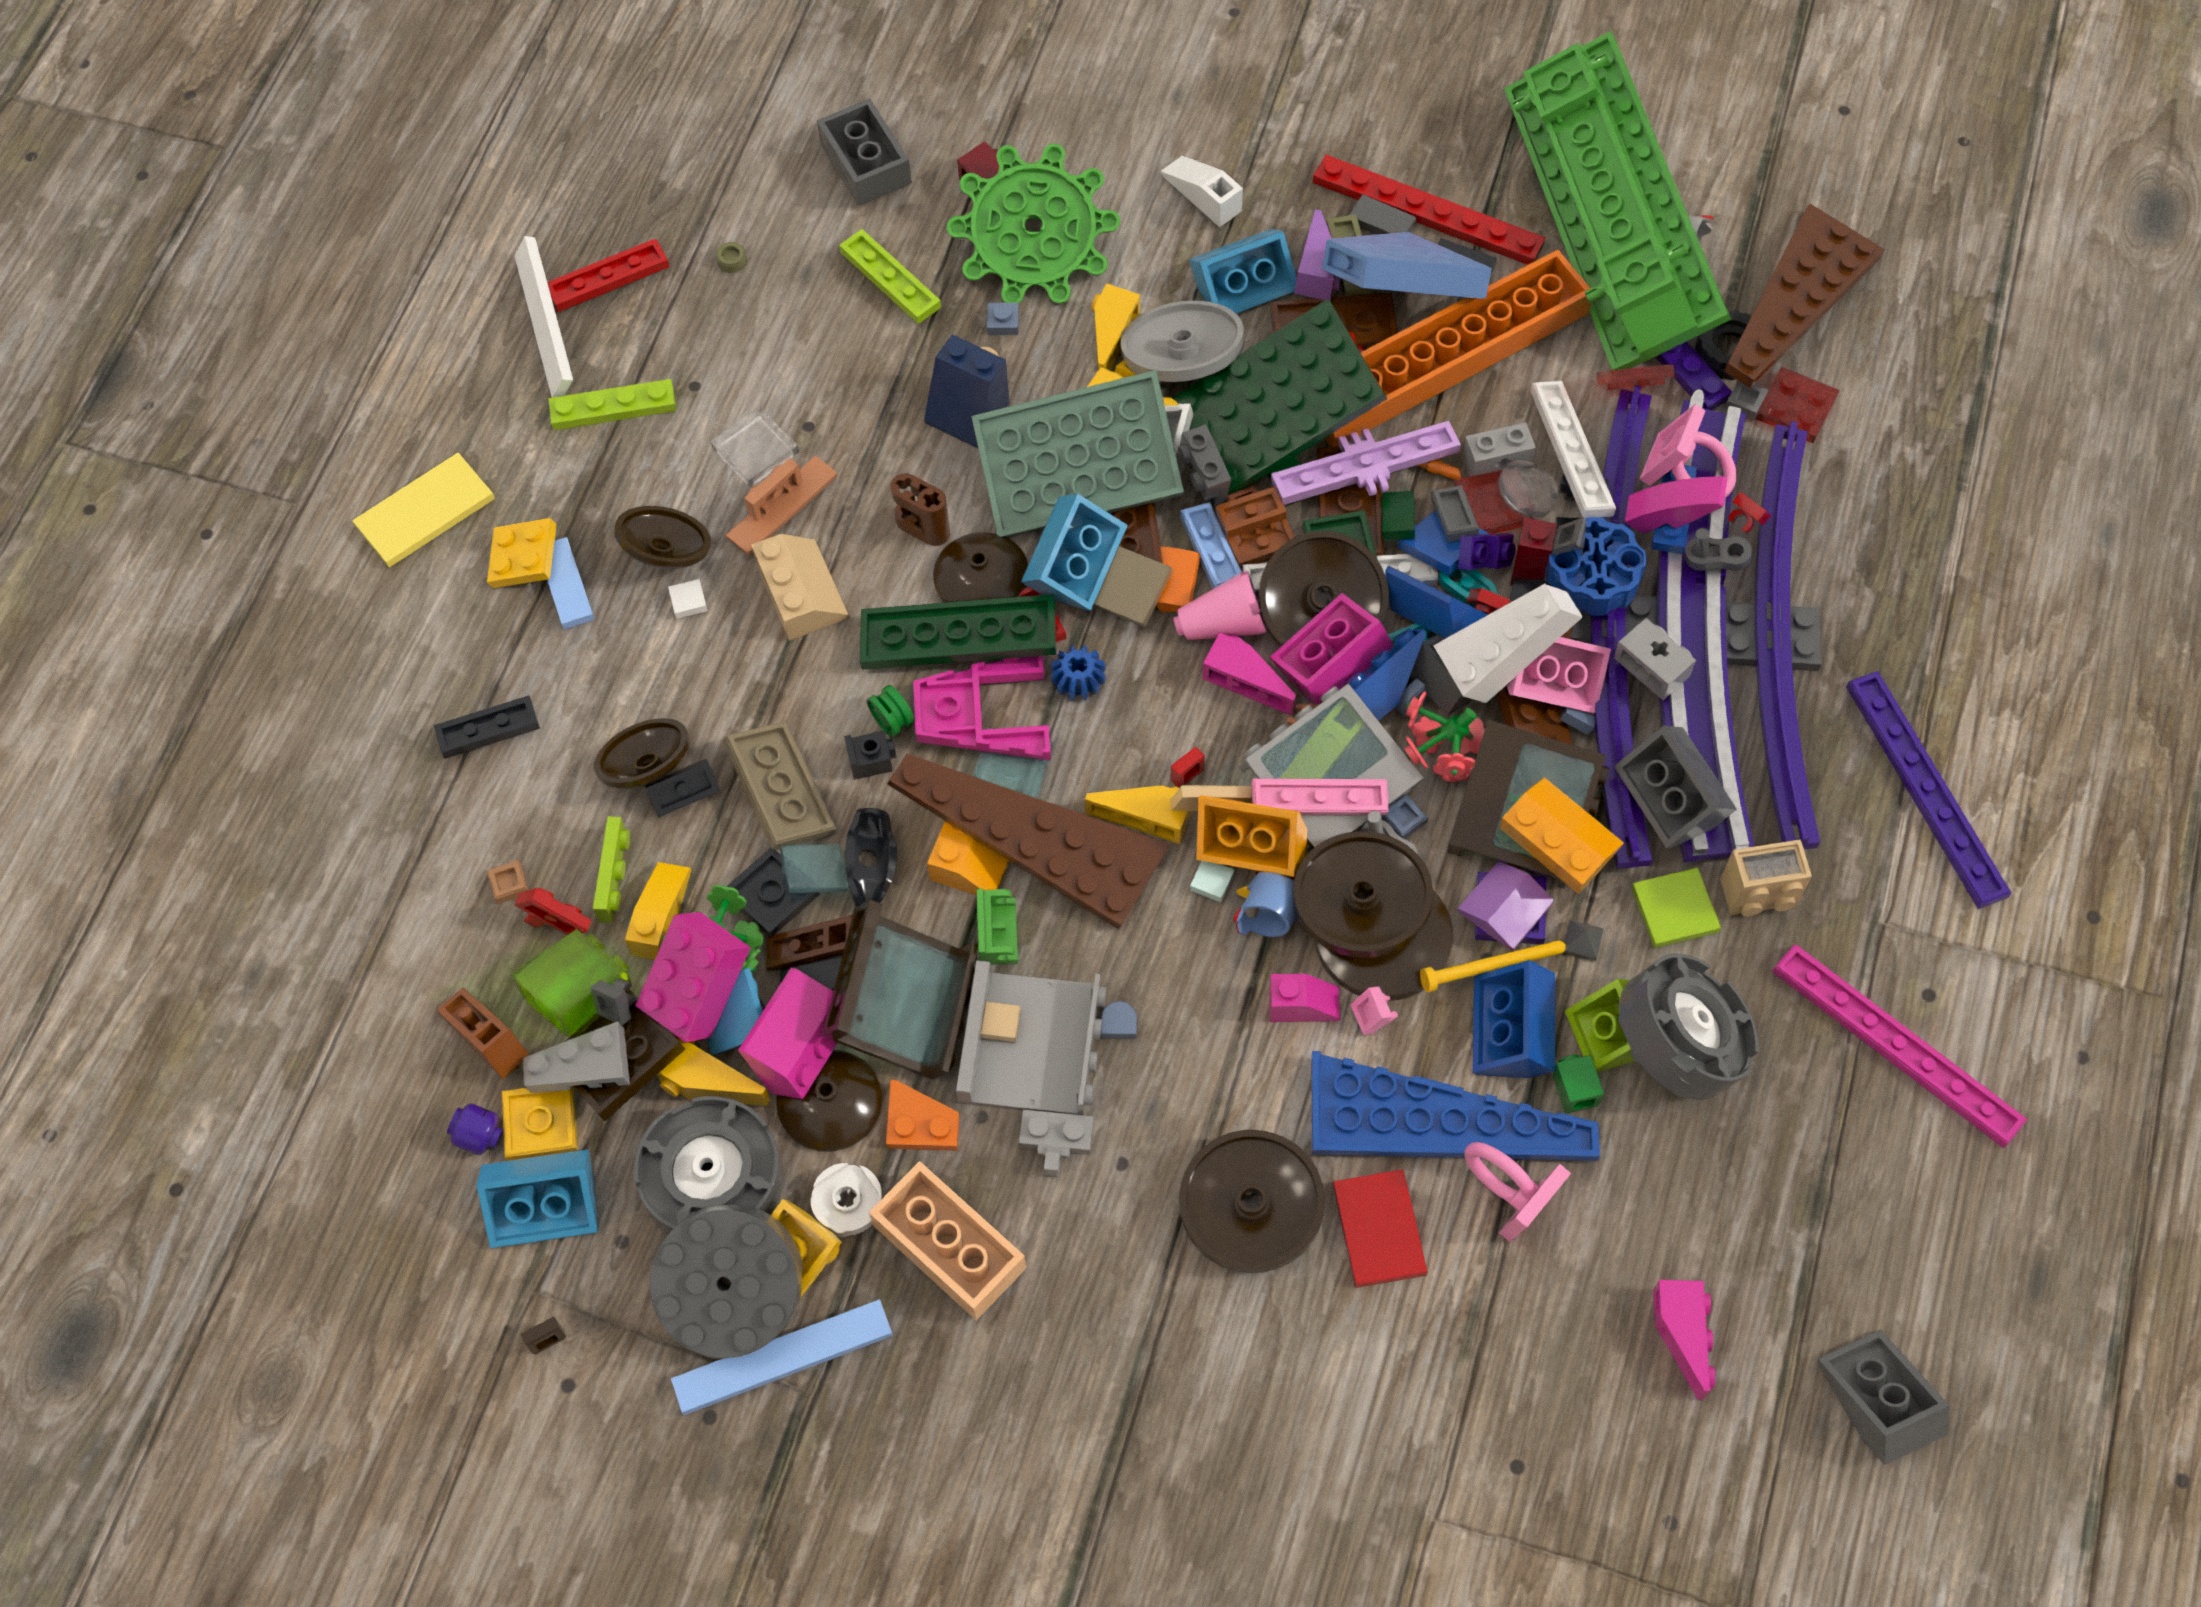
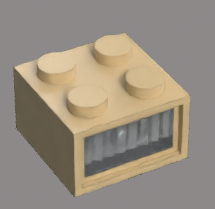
M1800 839L1733 850L1720 877L1730 915L1742 914L1745 917L1757 915L1763 910L1776 909V911H1786L1794 908L1802 897L1812 875Z

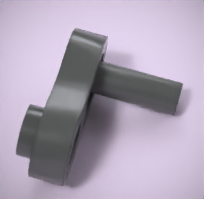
M1700 528L1696 531V537L1686 545L1685 559L1689 567L1694 570L1704 571L1721 568L1739 571L1750 564L1752 547L1748 540L1743 537L1734 536L1714 539L1709 537L1707 529Z

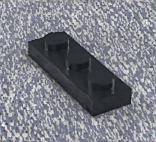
M530 695L433 725L444 759L540 729Z

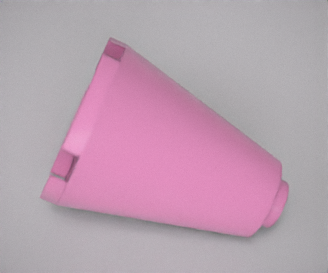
M1249 572L1239 573L1179 608V616L1173 617L1178 635H1185L1187 640L1217 638L1219 632L1228 636H1250L1266 633V627L1260 615L1258 600Z

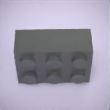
M870 98L817 120L820 144L858 206L912 183L909 159Z

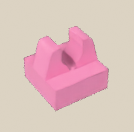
M1380 987L1368 988L1350 1004L1363 1035L1376 1033L1380 1028L1390 1024L1398 1017L1396 1011L1390 1012L1387 1005L1390 996L1382 993Z

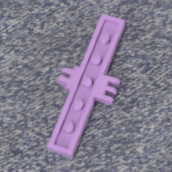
M1449 421L1379 442L1374 441L1369 429L1366 428L1361 430L1363 441L1360 440L1357 432L1349 434L1350 445L1344 435L1337 438L1342 453L1272 473L1271 482L1275 486L1284 505L1356 483L1359 488L1365 487L1369 496L1377 494L1375 483L1378 484L1381 492L1389 491L1387 480L1390 479V473L1459 453L1461 444Z

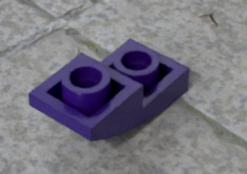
M1500 533L1461 536L1458 569L1473 570L1484 567L1498 569L1511 566L1516 550L1513 543L1514 534Z

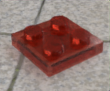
M1674 364L1597 372L1598 384H1607V390L1634 387L1633 381H1638V386L1641 387L1664 385L1665 378L1674 377Z
M1781 366L1757 413L1756 420L1776 427V424L1789 427L1791 421L1798 422L1797 429L1808 431L1806 441L1814 443L1840 390Z

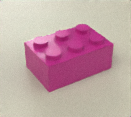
M701 912L674 915L636 1003V1007L684 1042L711 1038L751 947Z

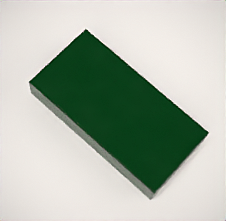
M1414 490L1382 493L1383 541L1415 539Z

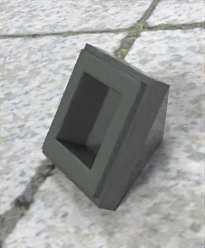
M1580 518L1558 527L1552 551L1554 555L1584 548L1585 518Z
M1570 920L1564 941L1566 945L1564 953L1596 961L1603 928Z

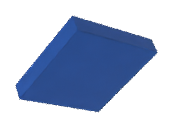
M1435 510L1415 526V539L1398 540V549L1447 575H1450L1459 566L1460 540L1447 543ZM1479 528V534H1489Z

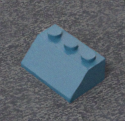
M1269 229L1189 259L1197 288L1203 299L1207 302L1223 305L1235 313L1295 291L1297 277L1284 231Z
M1079 494L1058 497L1021 582L1042 595L1054 594L1056 601L1091 611L1128 525Z
M589 1149L481 1165L476 1185L490 1248L598 1232L596 1188Z

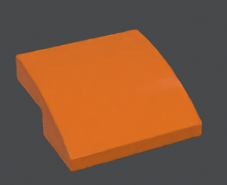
M1161 547L1163 564L1170 566L1173 572L1156 607L1160 612H1178L1179 608L1188 604L1193 599L1200 554L1185 549Z

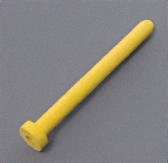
M1557 940L1436 971L1432 967L1423 968L1420 970L1421 984L1426 992L1435 991L1438 988V984L1486 973L1527 960L1534 961L1562 954L1566 949V945L1563 941Z

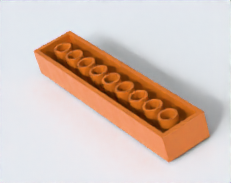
M1556 250L1489 285L1486 298L1466 297L1362 351L1363 358L1386 395L1387 400L1324 438L1330 447H1339L1338 437L1344 435L1349 442L1350 433L1357 432L1358 436H1360L1361 430L1366 428L1371 430L1588 315L1591 303H1589L1584 291L1591 288L1561 252Z

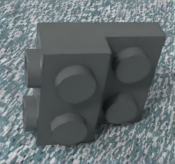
M1206 424L1183 432L1180 446H1178L1179 456L1183 464L1188 463L1192 471L1190 478L1196 492L1201 491L1204 500L1209 499L1213 509H1215L1217 505L1226 503L1231 477Z

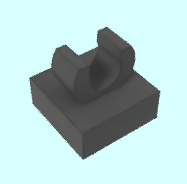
M620 978L612 985L601 979L590 988L597 1014L612 1022L618 1021L621 1026L630 1020L629 1006L633 1004L635 997L627 994L626 990L631 988L632 984Z

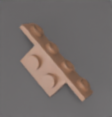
M816 455L801 469H799V465L795 461L788 458L782 465H777L773 468L770 475L759 485L753 486L748 491L747 496L744 497L748 516L727 533L726 538L746 555H751L753 553L751 544L768 539L837 478L836 471Z

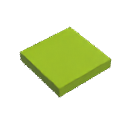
M1698 868L1633 883L1631 889L1653 948L1720 932L1721 926Z

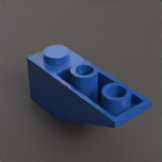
M1408 628L1395 638V646L1388 652L1383 650L1370 661L1372 666L1364 673H1356L1346 682V685L1349 684L1378 721L1399 704L1426 636L1424 629L1411 630Z

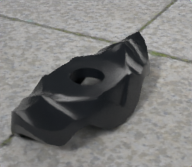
M859 808L853 817L846 838V876L856 907L869 900L881 903L888 892L895 874L897 862L896 840L892 833L889 814L885 810L878 808ZM864 851L871 852L876 857L877 864L873 867L862 865L859 860V854Z

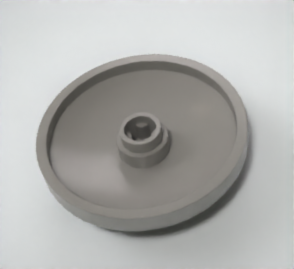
M1180 301L1153 308L1135 318L1126 327L1121 337L1122 356L1128 368L1136 374L1156 370L1159 381L1164 382L1189 381L1214 374L1230 365L1240 355L1245 344L1244 327L1240 317L1223 305L1207 301Z

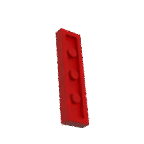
M655 238L547 282L552 302L557 312H560L669 268V263Z

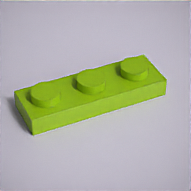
M607 817L593 910L599 923H613L614 911H619L621 905V893L618 891L619 880H624L626 864L625 860L622 859L624 850H628L630 846V830H626L621 817Z

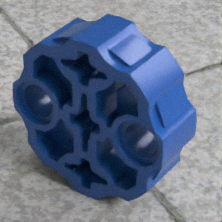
M1586 517L1584 548L1559 555L1549 554L1545 571L1546 581L1552 587L1566 591L1577 609L1584 611L1589 616H1603L1610 610L1625 608L1633 601L1646 567V553L1636 542L1635 533L1625 525L1607 522L1603 517ZM1558 565H1563L1567 568H1561Z

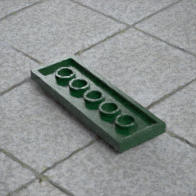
M1054 594L861 609L860 665L862 670L1056 655V609Z

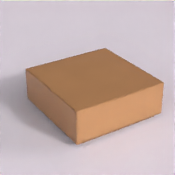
M519 860L487 870L497 904L515 899L519 893L529 890Z

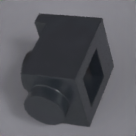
M884 731L852 738L851 735L844 736L854 780L893 771L891 759L897 758L893 739L886 740Z

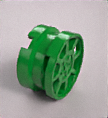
M890 684L882 688L881 694L878 696L872 695L866 699L872 716L890 737L899 734L900 728L903 726L909 727L915 723V718L909 705L902 695Z

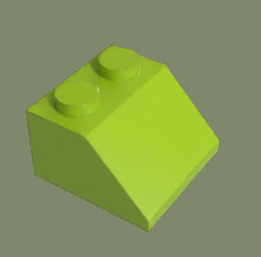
M1618 978L1565 1010L1583 1057L1591 1055L1597 1072L1635 1061L1618 1021L1621 993L1630 980Z

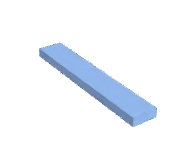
M879 1299L773 1339L764 1347L750 1354L734 1358H723L673 1377L671 1381L683 1415H687L892 1337L893 1334Z

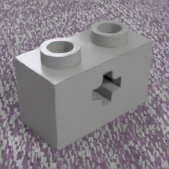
M1524 422L1466 436L1462 460L1471 483L1531 469L1536 446L1528 426Z
M1647 618L1619 641L1614 655V659L1662 700L1667 698L1690 677L1696 662L1688 649L1676 644L1667 636L1662 627L1654 625Z

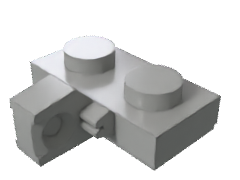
M1023 1110L1019 1148L1037 1149L1038 1156H1045L1044 1176L1059 1177L1061 1158H1069L1070 1153L1090 1155L1094 1117Z

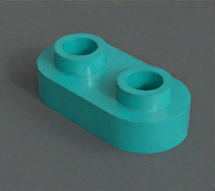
M1457 568L1450 575L1439 572V583L1442 588L1456 599L1474 608L1476 605L1466 602L1471 589L1483 588L1497 594L1494 583L1476 569L1465 570ZM1457 577L1459 581H1452L1450 578Z

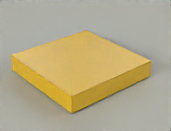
M573 1086L569 1090L531 1093L527 1088L501 1091L504 1155L507 1161L578 1151Z

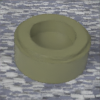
M724 243L716 251L718 267L724 272H738L747 263L745 249L739 243Z

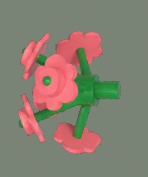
M1423 692L1419 699L1413 697L1411 703L1406 705L1408 708L1406 716L1411 717L1408 728H1411L1412 734L1415 736V744L1418 748L1415 747L1409 737L1405 738L1409 746L1404 748L1408 754V759L1412 760L1414 765L1421 762L1425 769L1429 768L1421 754L1423 752L1428 754L1436 753L1438 746L1446 738L1453 743L1452 755H1439L1437 764L1433 766L1432 771L1441 775V778L1448 782L1467 780L1471 768L1475 766V760L1470 757H1464L1463 754L1466 755L1470 752L1478 753L1485 732L1483 721L1477 718L1475 712L1470 708H1467L1460 716L1453 715L1450 719L1444 718L1422 708L1426 692ZM1418 714L1423 716L1419 719V722L1414 723Z

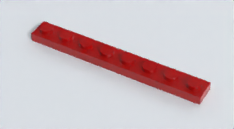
M1327 154L1313 175L1314 184L1359 200L1362 194L1415 216L1416 223L1527 265L1537 260L1545 244L1546 237Z

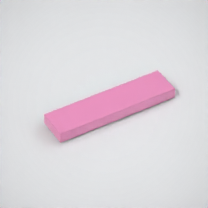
M1252 779L1251 781L1252 804L1299 811L1301 815H1368L1371 811H1377L1381 815L1389 813L1386 779Z

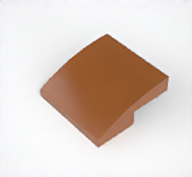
M1275 486L1216 506L1221 528L1240 569H1243V565L1259 564L1270 560L1282 545L1295 538L1286 519V508Z

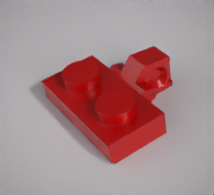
M534 888L518 894L514 906L528 913L524 922L534 928L548 924L569 937L588 931L592 920L582 915V911L576 906L563 904L554 899V895L548 890Z

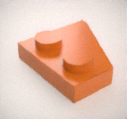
M891 1080L886 1136L887 1149L958 1151L959 1112L897 1080Z

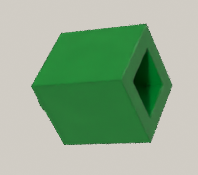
M1573 1054L1560 1059L1559 1063L1556 1064L1552 1077L1565 1114L1599 1106L1604 1092L1591 1055L1580 1057L1578 1054Z

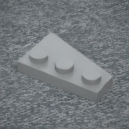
M617 1021L524 1057L525 1087L531 1093L569 1090L572 1086L587 1085L589 1088L602 1087V1083L616 1082L618 1086L630 1085L624 1028Z

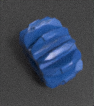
M1071 644L1069 653L1059 650L1057 654L1058 660H1053L1051 664V671L1053 672L1051 674V681L1053 685H1057L1059 694L1062 695L1069 692L1071 701L1076 695H1081L1086 701L1088 692L1097 695L1099 685H1104L1106 680L1104 674L1106 670L1105 662L1099 660L1097 650L1088 653V648L1085 644L1081 650H1076Z

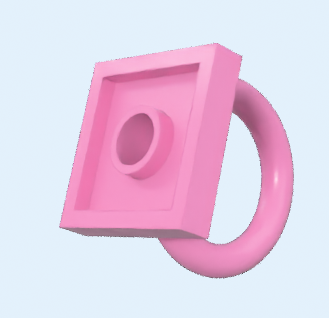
M1694 404L1658 433L1640 480L1651 486L1670 470H1672L1676 481L1690 479L1691 477L1688 475L1684 463L1692 455L1696 444H1699L1709 449L1719 460L1723 470V477L1727 478L1726 498L1735 487L1736 467L1729 451L1719 440L1707 433L1698 431L1705 410Z
M1473 1142L1467 1145L1464 1151L1466 1163L1473 1174L1489 1190L1507 1201L1517 1210L1499 1232L1509 1242L1530 1225L1571 1174L1559 1164L1537 1185L1515 1161L1488 1144ZM1480 1157L1504 1171L1517 1184L1519 1190L1511 1188L1497 1178L1484 1165Z

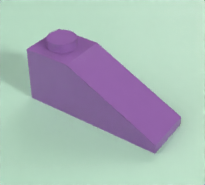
M1315 209L1297 273L1294 294L1325 301L1326 299L1330 300L1333 289L1339 291L1342 278L1322 269L1326 241L1332 238L1321 210Z

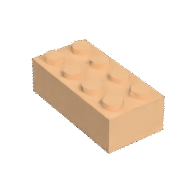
M920 1161L869 1212L872 1225L976 1321L1026 1269L1025 1256Z

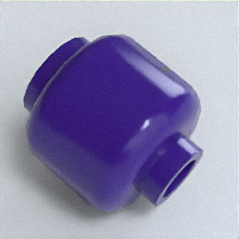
M470 1103L463 1109L459 1107L456 1109L446 1133L451 1135L450 1140L455 1147L475 1155H482L488 1147L495 1149L503 1129L497 1127L499 1117L495 1112Z

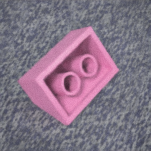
M1560 637L1507 684L1508 692L1510 695L1595 714V703L1600 700L1611 649Z

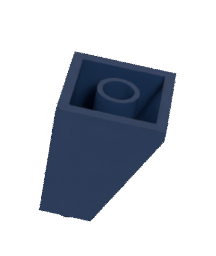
M952 334L935 357L924 422L978 448L972 416L1005 408L1010 403L1006 359Z

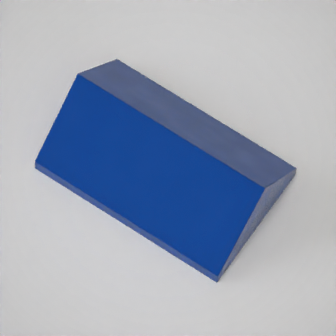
M1387 566L1385 570L1391 610L1445 639L1488 615L1393 567Z

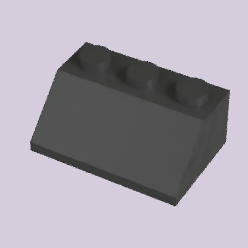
M1663 725L1614 766L1667 849H1671L1712 830L1737 810L1683 727Z

